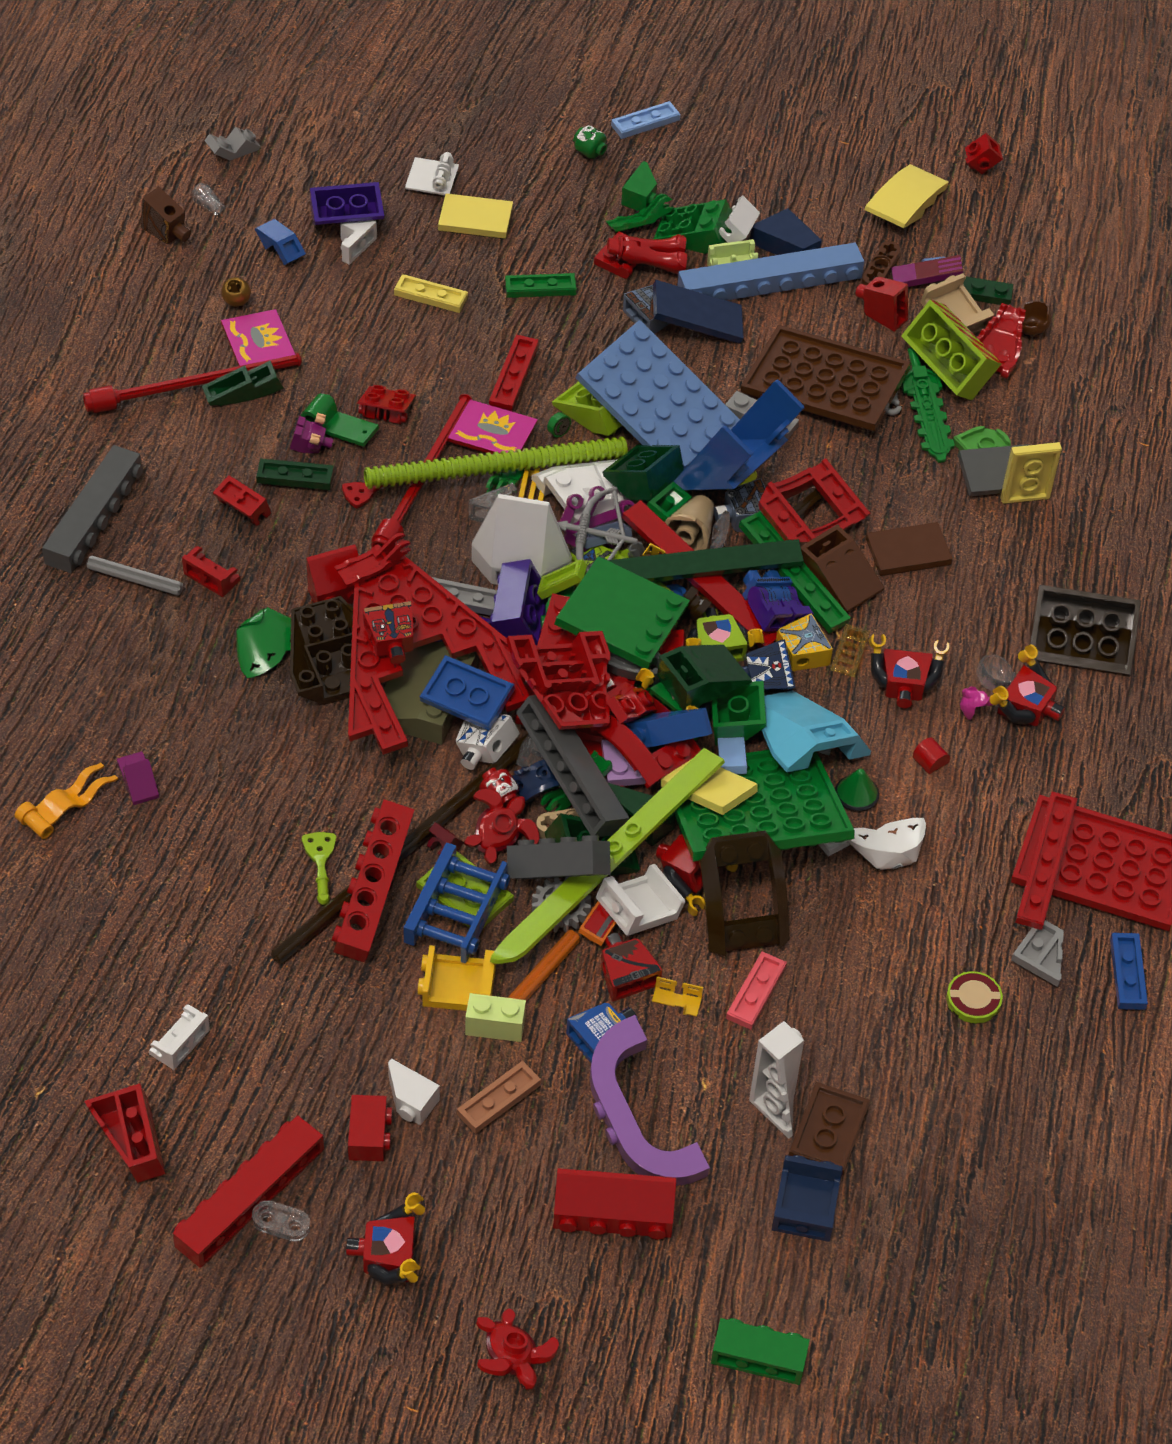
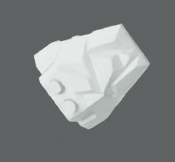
M618 459L554 466L532 475L531 479L544 496L553 493L564 510L567 506L566 500L568 496L572 494L582 496L583 505L575 510L570 524L578 522L588 501L589 490L592 487L601 486L605 490L614 487L603 476L602 471ZM596 489L594 491V495L600 491ZM617 489L618 502L629 500ZM612 493L607 494L603 500L598 502L592 516L615 509ZM576 497L572 498V504L574 506H577L578 500ZM631 500V501L634 502V504H636L639 500ZM626 505L624 507V511L628 510L630 507ZM617 518V519H614V520H612V521H609V522L600 524V525H598V526L616 522V521H618V518Z

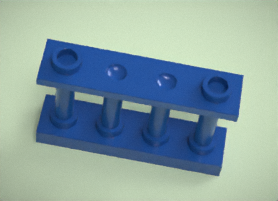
M446 842L404 925V943L414 946L418 937L425 935L461 948V962L466 964L470 954L474 955L478 949L479 935L501 890H506L510 881V875L507 874L508 863L502 861L497 873L461 862L456 857V845ZM457 871L489 882L491 885L487 894L451 883L448 877L450 873ZM446 892L479 903L481 906L475 916L440 904L437 899L440 894H445ZM437 914L470 925L471 927L466 937L428 925L427 919L429 915Z

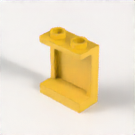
M429 945L428 955L423 954L421 971L425 972V977L419 978L418 995H422L423 1006L467 1011L470 993L492 996L496 964L491 963L490 959L494 951L485 950L484 959L469 957L465 964L461 962V956L436 954L435 946Z

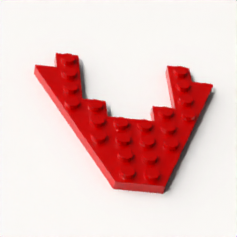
M405 555L393 562V566L390 569L354 585L348 739L351 742L373 734L383 755L408 746V740L381 685L383 682L403 676V669L400 664H392L389 655H376L363 625L364 608L412 601L413 649L442 639L450 657L453 659L476 651L487 673L513 683L515 686L514 692L504 706L506 712L520 708L528 696H530L524 685L526 680L513 663L506 637Z

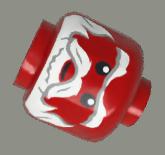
M491 768L482 775L483 780L480 783L479 789L497 791L502 798L503 807L506 808L507 803L512 798L517 797L519 786L507 769L496 770V768Z

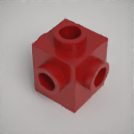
M987 133L965 147L966 163L971 169L975 168L981 174L1003 160L1000 145Z

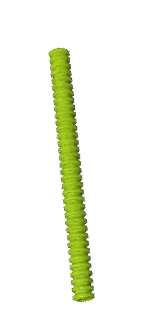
M620 436L618 439L612 437L611 440L605 438L604 441L602 439H597L596 442L590 440L589 443L583 441L582 444L580 442H575L574 445L572 443L567 445L562 443L560 446L554 444L552 447L546 445L545 448L542 446H538L537 449L531 447L530 450L524 448L523 451L520 449H516L515 452L509 450L508 453L501 451L500 454L496 451L492 455L488 452L486 455L479 453L478 456L472 454L471 457L468 455H464L463 458L456 456V459L453 457H449L448 460L441 458V461L438 459H434L433 462L426 460L425 463L421 460L417 464L414 461L410 464L405 462L403 465L396 463L395 466L389 464L388 467H385V465H381L380 468L373 466L372 469L366 467L364 470V481L368 489H372L373 486L380 488L381 485L385 488L389 484L393 487L395 484L399 486L403 485V483L409 485L411 482L417 484L418 481L421 483H425L426 480L432 482L433 479L436 481H440L441 478L448 480V477L451 479H455L456 476L463 478V475L466 477H470L471 474L478 476L479 473L483 476L487 472L491 475L493 472L497 474L501 471L507 473L508 470L511 472H515L516 469L522 471L523 468L526 470H530L531 467L537 469L538 466L540 468H545L546 465L552 467L553 464L560 466L561 463L562 465H567L568 463L572 465L575 462L581 464L582 461L589 463L590 460L596 462L597 459L599 461H603L605 458L606 460H611L612 457L618 459L619 456L622 457L628 452L625 438Z

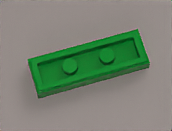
M575 273L505 276L507 298L576 295L577 291Z

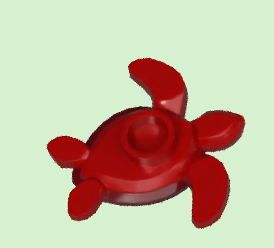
M480 789L475 792L473 798L487 804L489 808L479 816L475 827V835L466 837L464 844L471 848L476 847L479 852L485 853L484 858L489 865L496 861L497 852L507 849V846H512L516 842L519 832L527 840H534V844L538 843L539 831L536 824L530 819L517 818L525 807V798L523 796L512 798L505 808L503 807L502 798L497 791Z
M510 1308L502 1313L501 1321L493 1322L488 1317H478L476 1324L481 1330L487 1332L486 1348L491 1359H479L477 1362L478 1368L485 1373L495 1376H504L509 1373L517 1377L522 1388L526 1390L533 1389L536 1385L537 1376L535 1370L531 1367L532 1364H542L551 1361L557 1354L559 1348L558 1340L552 1337L543 1345L535 1347L532 1337L525 1330L513 1325L515 1312Z

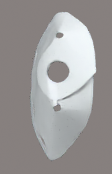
M909 818L887 823L877 830L854 828V839L846 841L876 869L885 870L903 867L917 861L925 836L926 822L924 818ZM918 824L914 830L908 827L909 825L915 826ZM898 828L896 834L888 833V831H894ZM859 835H868V837L864 840Z

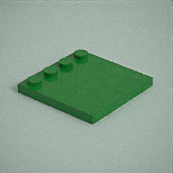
M598 556L556 617L554 625L575 635H578L579 632L603 631L610 652L642 668L649 669L687 609L690 600Z

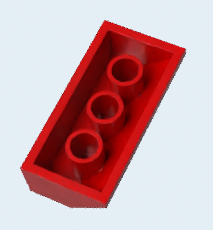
M557 1168L553 1229H560L564 1232H574L576 1230L589 1231L597 1235L615 1233L624 1237L640 1235L649 1236L652 1239L671 1238L676 1178Z

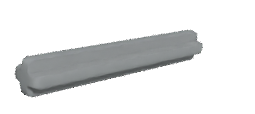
M90 556L87 562V568L177 596L181 594L183 589V583L96 556Z

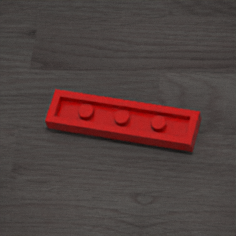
M516 334L489 399V405L513 411L539 347V339Z

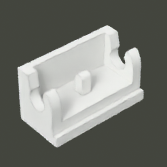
M743 195L737 200L736 206L733 205L732 213L725 221L726 226L732 232L727 233L722 227L719 229L720 235L728 243L744 240L760 214Z
M186 1005L183 1008L184 1012L181 1014V1018L159 1042L153 1041L150 1044L152 1048L149 1050V1055L173 1070L177 1068L210 1031L208 1015L190 1005Z

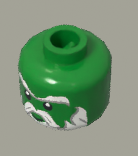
M593 126L581 127L574 135L575 150L589 159L602 156L607 150L606 135Z

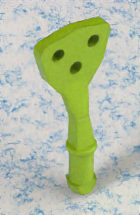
M326 832L305 834L302 836L305 852L316 863L318 875L315 880L318 891L317 901L321 905H326L330 901V895L328 890L329 878L326 875L325 865L334 852L336 835Z

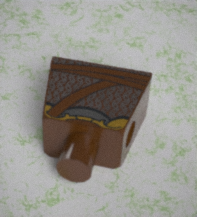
M158 186L142 198V229L166 244L176 238L182 242L188 240L191 230L184 226L185 211L164 190Z

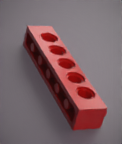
M383 799L380 808H374L370 823L375 825L373 831L367 830L362 845L367 847L365 855L359 854L355 870H358L359 874L357 879L352 877L347 893L352 894L350 902L344 901L339 917L344 918L342 926L336 925L331 941L336 942L334 953L365 963L415 809ZM381 830H388L392 835H386ZM374 853H380L385 858H377ZM372 876L377 882H370L366 877ZM359 900H365V901H367L370 905H369V906H363V905H361L358 901H359ZM358 924L362 930H355L350 925Z

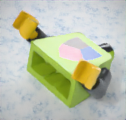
M707 608L702 614L703 618L696 620V628L690 630L685 646L724 644L738 662L744 661L743 656L747 652V644L750 647H753L755 643L763 644L764 636L762 629L748 630L736 622L732 615L718 616L715 608Z

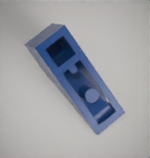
M706 708L648 714L627 723L628 728L646 747H654L712 734Z

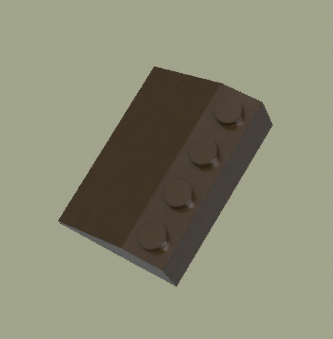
M1039 585L1036 591L1030 644L1034 645L1038 650V655L1034 660L1130 676L1141 600Z

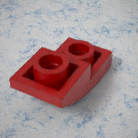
M643 688L631 689L625 695L613 696L606 702L620 724L634 721L656 710L653 705L654 700L652 696Z

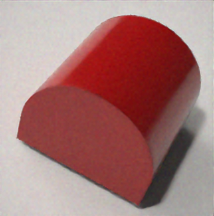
M932 737L920 742L913 752V758L928 774L950 762V755Z

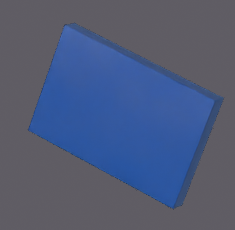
M445 655L419 697L423 703L490 731L514 692L515 686L513 683Z

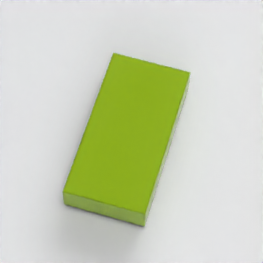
M583 559L577 560L542 576L537 594L541 599H545L551 596L552 593L556 594L580 583L584 578L587 564Z

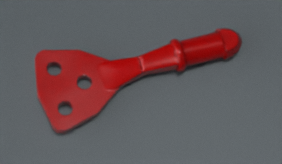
M361 482L344 483L342 485L345 499L354 508H359L368 503L375 492L380 489L375 488V486L372 489H368L365 483Z

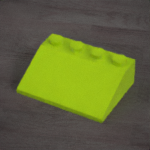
M580 382L574 384L552 401L554 407L592 433L609 436L616 433L617 429L622 426Z

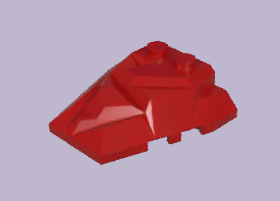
M603 631L579 632L573 642L568 644L535 645L532 635L508 636L506 638L513 663L559 730L606 727L609 725L610 707L606 702L610 699V695L607 694V684L610 682V674L607 673L610 651Z

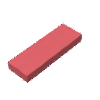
M762 951L729 1008L726 1019L752 1030L786 969L787 962Z

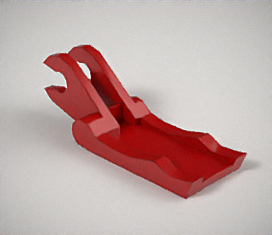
M397 533L382 547L379 544L375 545L366 553L347 559L344 563L334 567L345 584L351 587L390 569L393 566V562L411 550L410 547L404 548L411 543L404 539L399 540L405 537V534Z

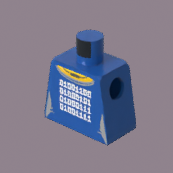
M603 1003L568 1018L566 1034L592 1063L594 1050L606 1031L618 1022L633 1015L637 1018V1015L630 1007L617 1013L609 1003Z

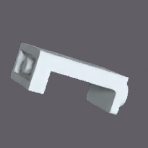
M656 864L649 865L644 876L619 884L613 876L604 878L596 895V899L626 936L677 920L685 904V899Z

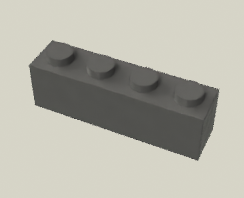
M597 835L582 836V841H577V837H560V843H556L555 838L539 839V844H534V840H518V845L507 846V874L510 875V879L611 875L610 841H599Z

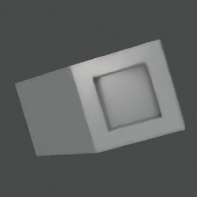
M235 127L227 138L209 134L204 140L214 154L227 160H233L258 151L261 147L255 140L256 135L248 129L242 130L238 127Z

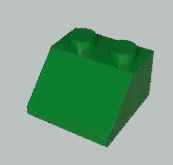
M754 681L712 700L715 746H718V738L744 737L745 742L766 727L763 681Z

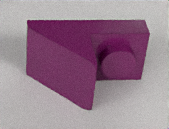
M143 751L117 758V765L133 805L159 798L150 761L145 759Z

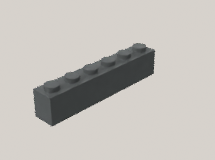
M116 445L112 446L42 547L45 565L72 574L77 565L82 564L88 549L94 546L101 530H105L109 518L118 511L124 496L129 495L135 480L141 477L143 465H141L139 453Z
M528 696L516 714L590 835H597L598 837L612 836L628 821L627 813L575 729L559 730L537 696Z

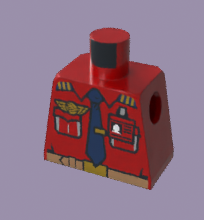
M412 601L363 609V625L376 655H389L392 664L403 663L406 660L405 652L413 650Z

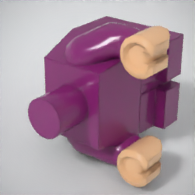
M317 413L314 422L307 421L305 417L299 416L290 449L301 453H319L321 446L331 448L333 439L324 436L326 428L322 425L325 422L326 415Z

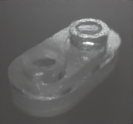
M262 1201L252 1211L253 1224L257 1230L289 1241H300L306 1238L310 1232L309 1216L302 1210L273 1201ZM266 1217L272 1218V1220L269 1222L263 1221V1219ZM292 1226L300 1227L299 1230H291L290 1228Z

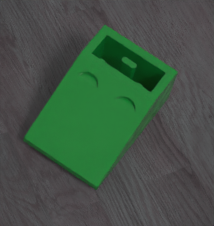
M726 199L713 200L701 204H690L678 208L673 207L671 212L662 217L654 239H667L680 234L686 237V250L704 254L708 253L709 245L728 243L720 235L719 229L722 227L727 233L732 232L725 224L732 210Z

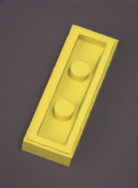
M402 274L394 288L395 296L457 313L461 312L468 299L467 291Z

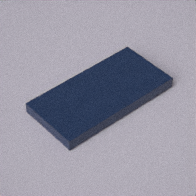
M655 280L653 283L654 319L740 344L744 338L742 305L659 280Z

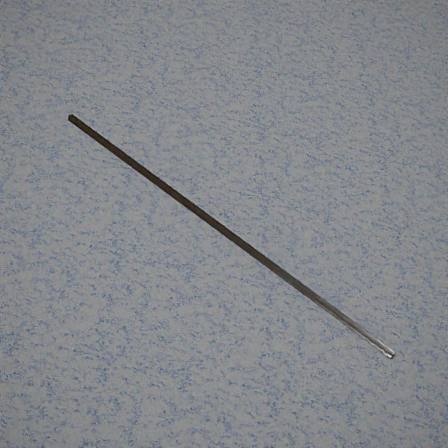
M815 488L798 502L793 509L802 519L824 500V497ZM738 573L721 574V576L729 582ZM699 591V594L701 595L700 598L705 597V596ZM685 610L677 625L689 616L690 610ZM529 733L509 748L497 762L488 766L408 834L397 865L433 835L429 829L435 822L444 826L474 800L473 795L480 790L479 786L483 780L482 775L491 768L509 770L534 749L536 745ZM372 876L366 877L370 882H377ZM349 886L271 951L272 959L278 964L284 963L339 916L344 901L350 902L352 894L347 893Z

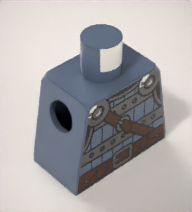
M653 285L624 294L623 312L634 323L641 320L654 334L670 324L654 319Z
M762 479L727 490L725 492L724 505L714 507L716 521L729 519L734 531L743 532L739 528L740 521L760 511L758 504L765 491Z

